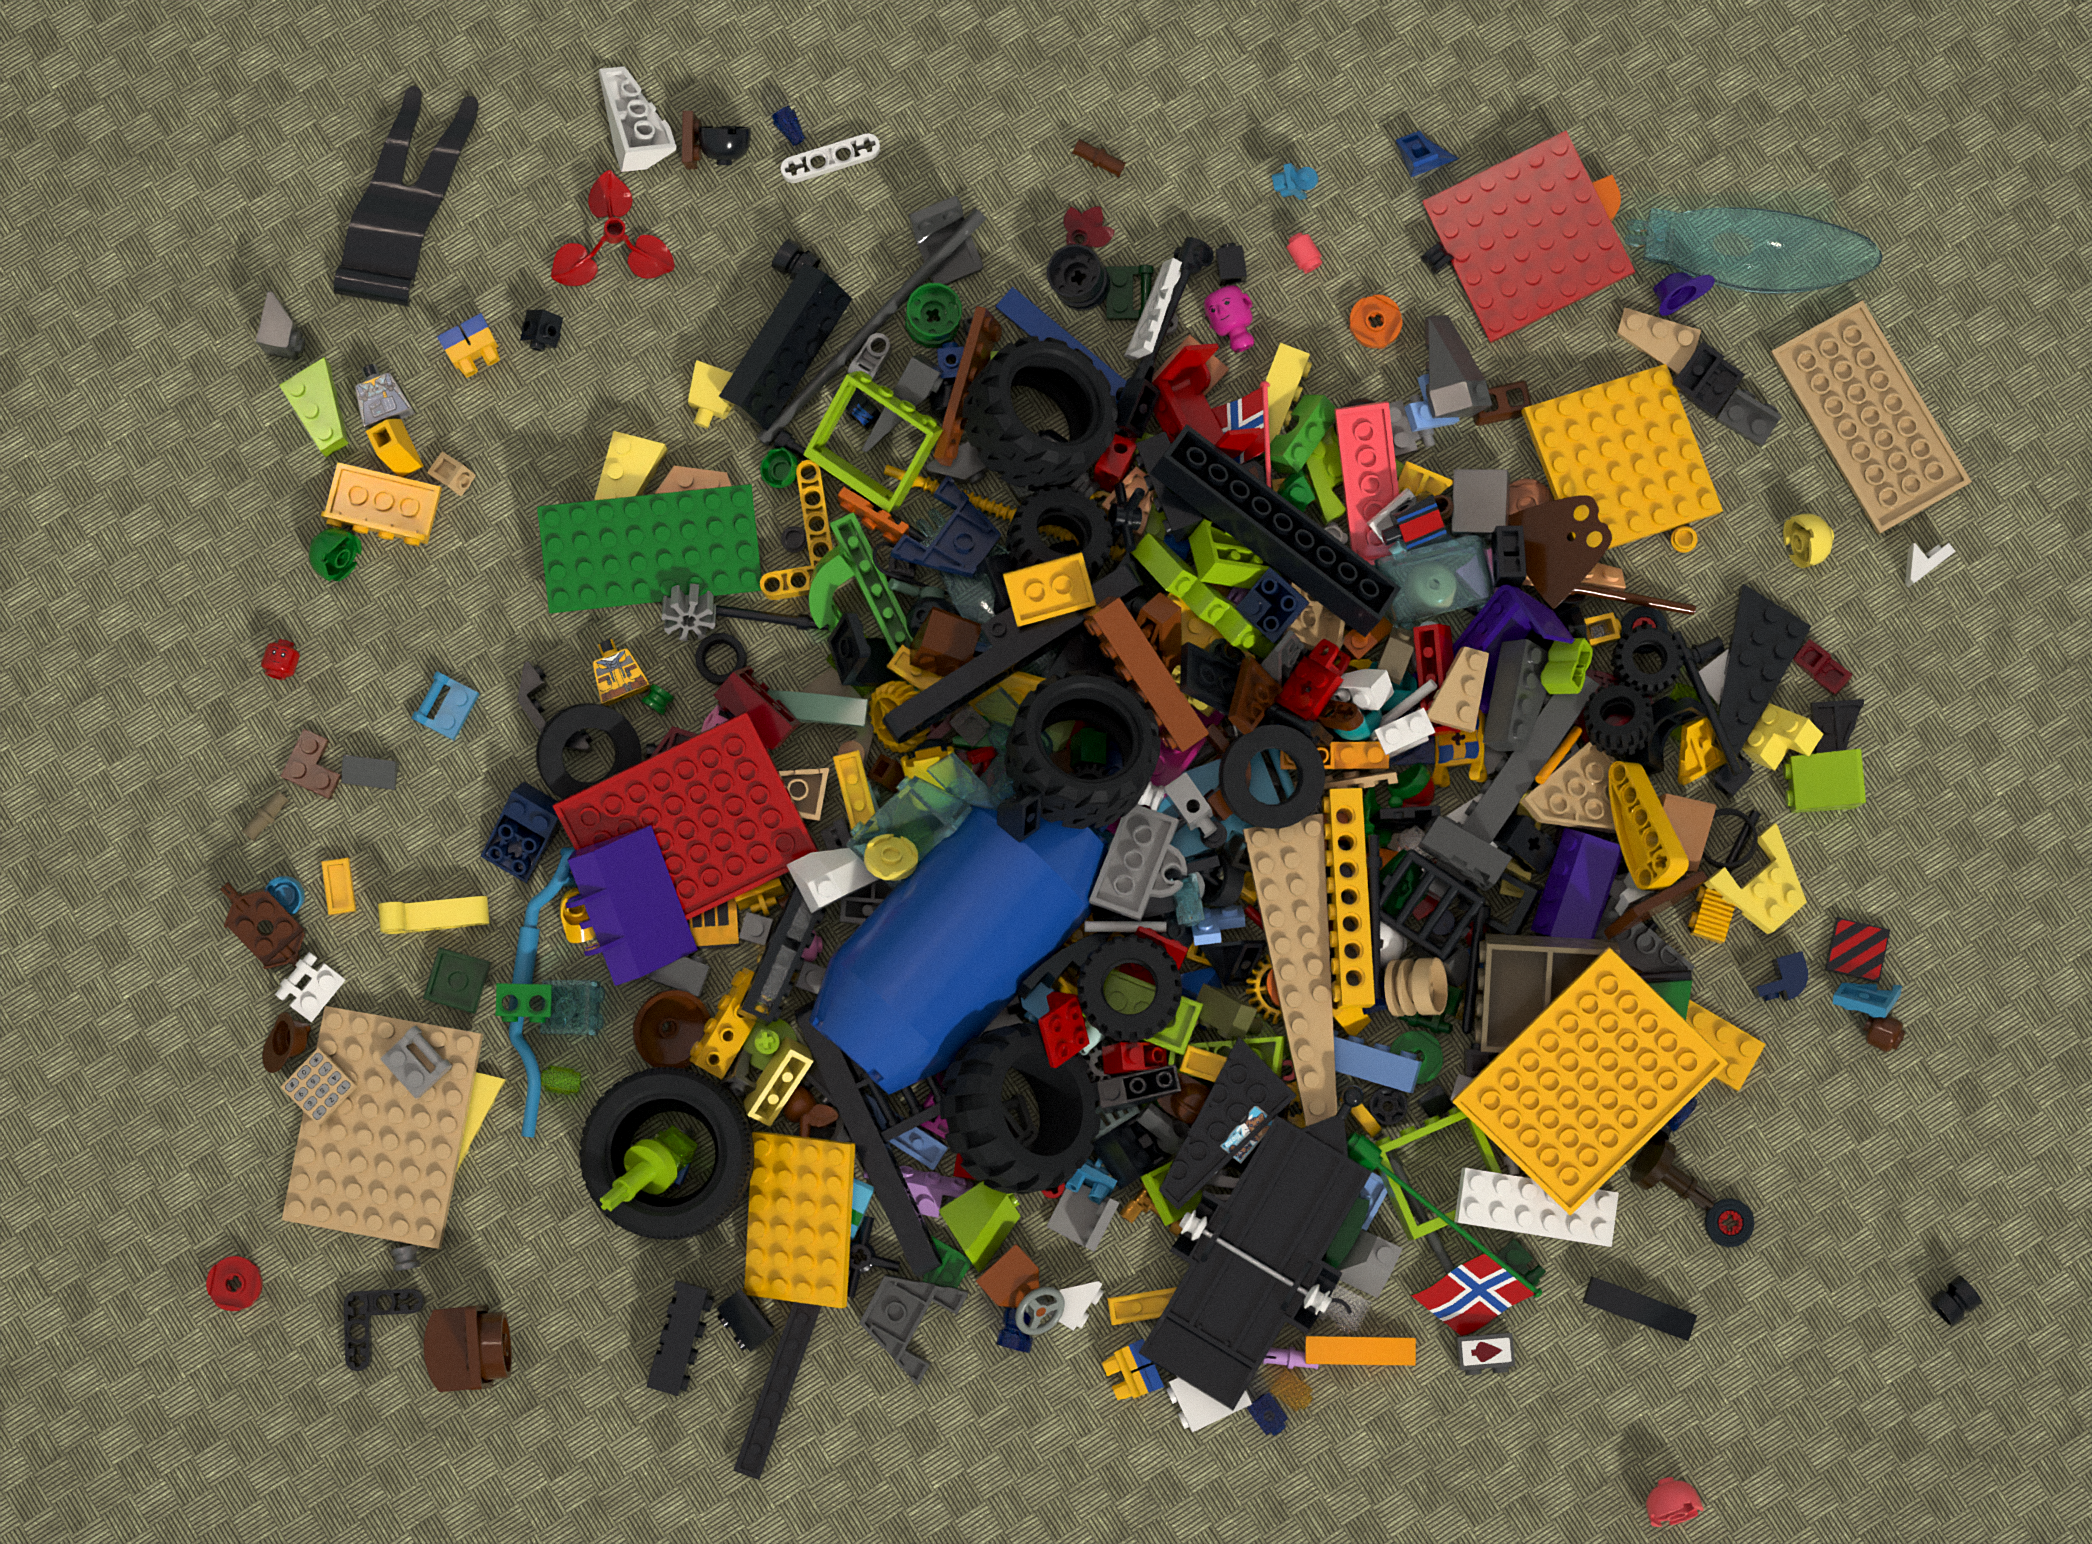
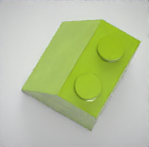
M1861 749L1810 754V756H1791L1786 760L1787 764H1783V776L1785 780H1788L1789 790L1785 792L1786 805L1791 808V813L1856 809L1866 803Z
M984 1181L938 1210L978 1272L986 1267L1021 1217L1015 1208L1020 1204L1013 1193L1006 1194L984 1185Z

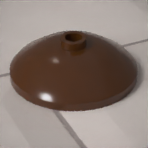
M671 989L653 995L641 1006L633 1024V1041L639 1055L654 1067L685 1068L691 1065L692 1062L689 1061L691 1058L690 1051L697 1041L700 1042L705 1034L703 1030L710 1019L708 1010L700 999L683 990ZM668 1022V1029L663 1031V1024Z

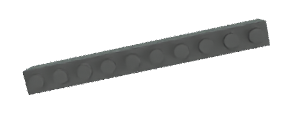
M1585 675L1584 685L1578 694H1549L1547 692L1542 704L1543 708L1538 714L1525 750L1513 751L1508 759L1504 756L1494 769L1498 772L1493 781L1489 778L1480 789L1483 795L1478 802L1473 800L1464 812L1468 817L1463 824L1458 822V827L1474 833L1488 844L1493 841L1534 781L1536 775L1543 768L1585 707L1586 701H1589V696L1598 688L1599 684ZM1437 860L1435 863L1462 882L1466 880V878ZM1424 870V872L1419 877L1420 880L1426 873V870ZM1435 878L1425 893L1439 902L1449 886Z

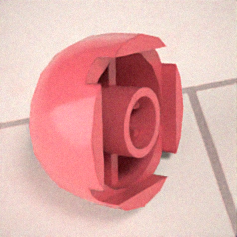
M1673 1477L1659 1480L1657 1482L1658 1486L1652 1489L1646 1501L1647 1514L1651 1525L1654 1527H1662L1661 1521H1669L1670 1525L1685 1522L1698 1516L1697 1509L1700 1511L1704 1510L1695 1488L1685 1481H1674Z

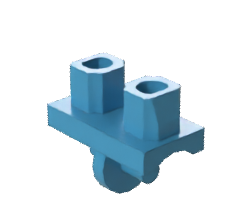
M1292 163L1283 165L1285 172L1272 175L1276 192L1280 191L1282 197L1294 195L1299 200L1307 198V194L1303 190H1311L1318 183V174L1313 168L1303 167L1298 170Z
M1098 1158L1097 1162L1087 1159L1081 1169H1077L1078 1171L1074 1176L1066 1181L1065 1187L1073 1192H1078L1082 1183L1092 1188L1087 1198L1100 1205L1106 1196L1110 1197L1117 1180L1108 1176L1109 1172L1105 1167L1101 1166L1102 1161L1100 1158Z

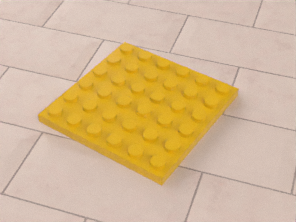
M1666 364L1531 405L1521 410L1554 499L1559 500L1580 495L1593 497L1599 507L1598 518L1600 522L1607 524L1612 534V541L1608 549L1711 517L1723 511L1678 392L1672 385L1673 379ZM1586 505L1578 506L1574 510V518L1577 521L1585 520L1589 515V508ZM1598 531L1591 532L1586 540L1588 546L1597 547L1602 542V534ZM1571 532L1568 534L1570 541H1573L1576 537L1575 533Z

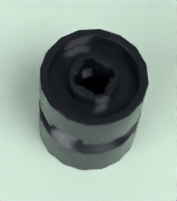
M788 238L777 251L771 267L783 275L789 273L790 279L793 281L804 263L818 269L821 258L809 250L803 252L802 245Z
M1958 1275L1947 1284L1946 1291L1940 1290L1929 1299V1302L1938 1315L1949 1326L1954 1327L1965 1318L1964 1312H1972L1982 1304V1299L1968 1281Z

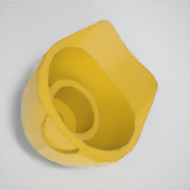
M572 888L565 892L559 907L565 936L570 943L585 942L593 939L595 936L593 927L581 930L579 924L589 919L585 905L567 908L565 904L568 902V899L580 894L578 888Z

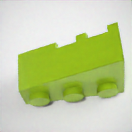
M1204 519L1189 537L1200 582L1252 589L1268 568L1273 567L1226 531L1223 532L1212 527V522ZM1274 569L1281 577L1283 576L1280 572Z

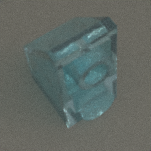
M1197 874L1189 875L1186 879L1180 880L1183 882V886L1173 894L1178 925L1194 926L1199 924L1201 920H1205Z

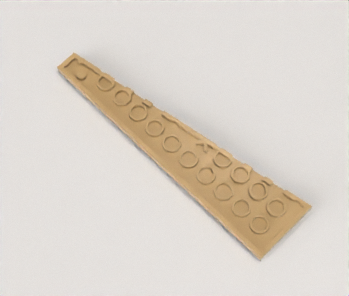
M1323 813L1307 816L1300 822L1284 828L1252 827L1242 830L1305 1126L1334 1116L1337 1113Z

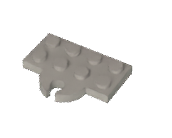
M1136 805L1126 816L1121 817L1089 903L1141 921L1150 897L1164 898L1172 896L1183 886V882L1179 880L1169 881L1165 877L1166 871L1171 868L1179 870L1181 875L1187 876L1185 857L1177 848L1171 845L1179 819L1140 805Z

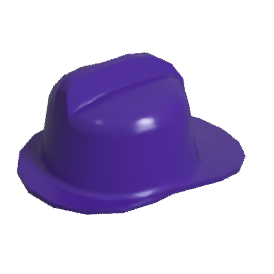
M1682 272L1666 276L1653 288L1661 303L1659 313L1662 316L1670 315L1682 306L1701 297L1712 288L1715 278L1712 275L1692 278L1687 273Z

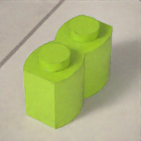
M1574 638L1575 640L1572 644L1560 641L1553 642L1548 651L1549 662L1541 672V683L1549 694H1578L1581 691L1585 681V671L1591 663L1593 648L1585 638Z

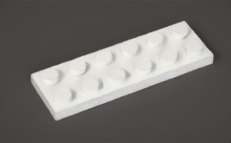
M1462 1168L1454 1222L1612 1247L1619 1193L1598 1189L1570 1216L1532 1178Z

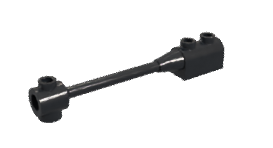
M1186 237L1182 247L1175 249L1174 258L1182 262L1180 267L1181 275L1173 288L1153 352L1142 359L1131 377L1127 379L1125 386L1118 388L1116 392L1118 417L1115 421L1117 423L1115 433L1120 436L1142 439L1161 391L1152 384L1156 357L1190 274L1200 273L1202 266H1209L1213 261L1212 248L1200 239Z

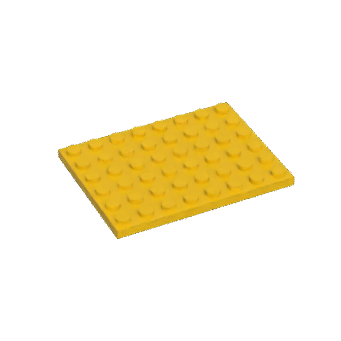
M1608 947L1452 1099V1102L1571 1216L1716 1076L1728 1062L1612 948Z

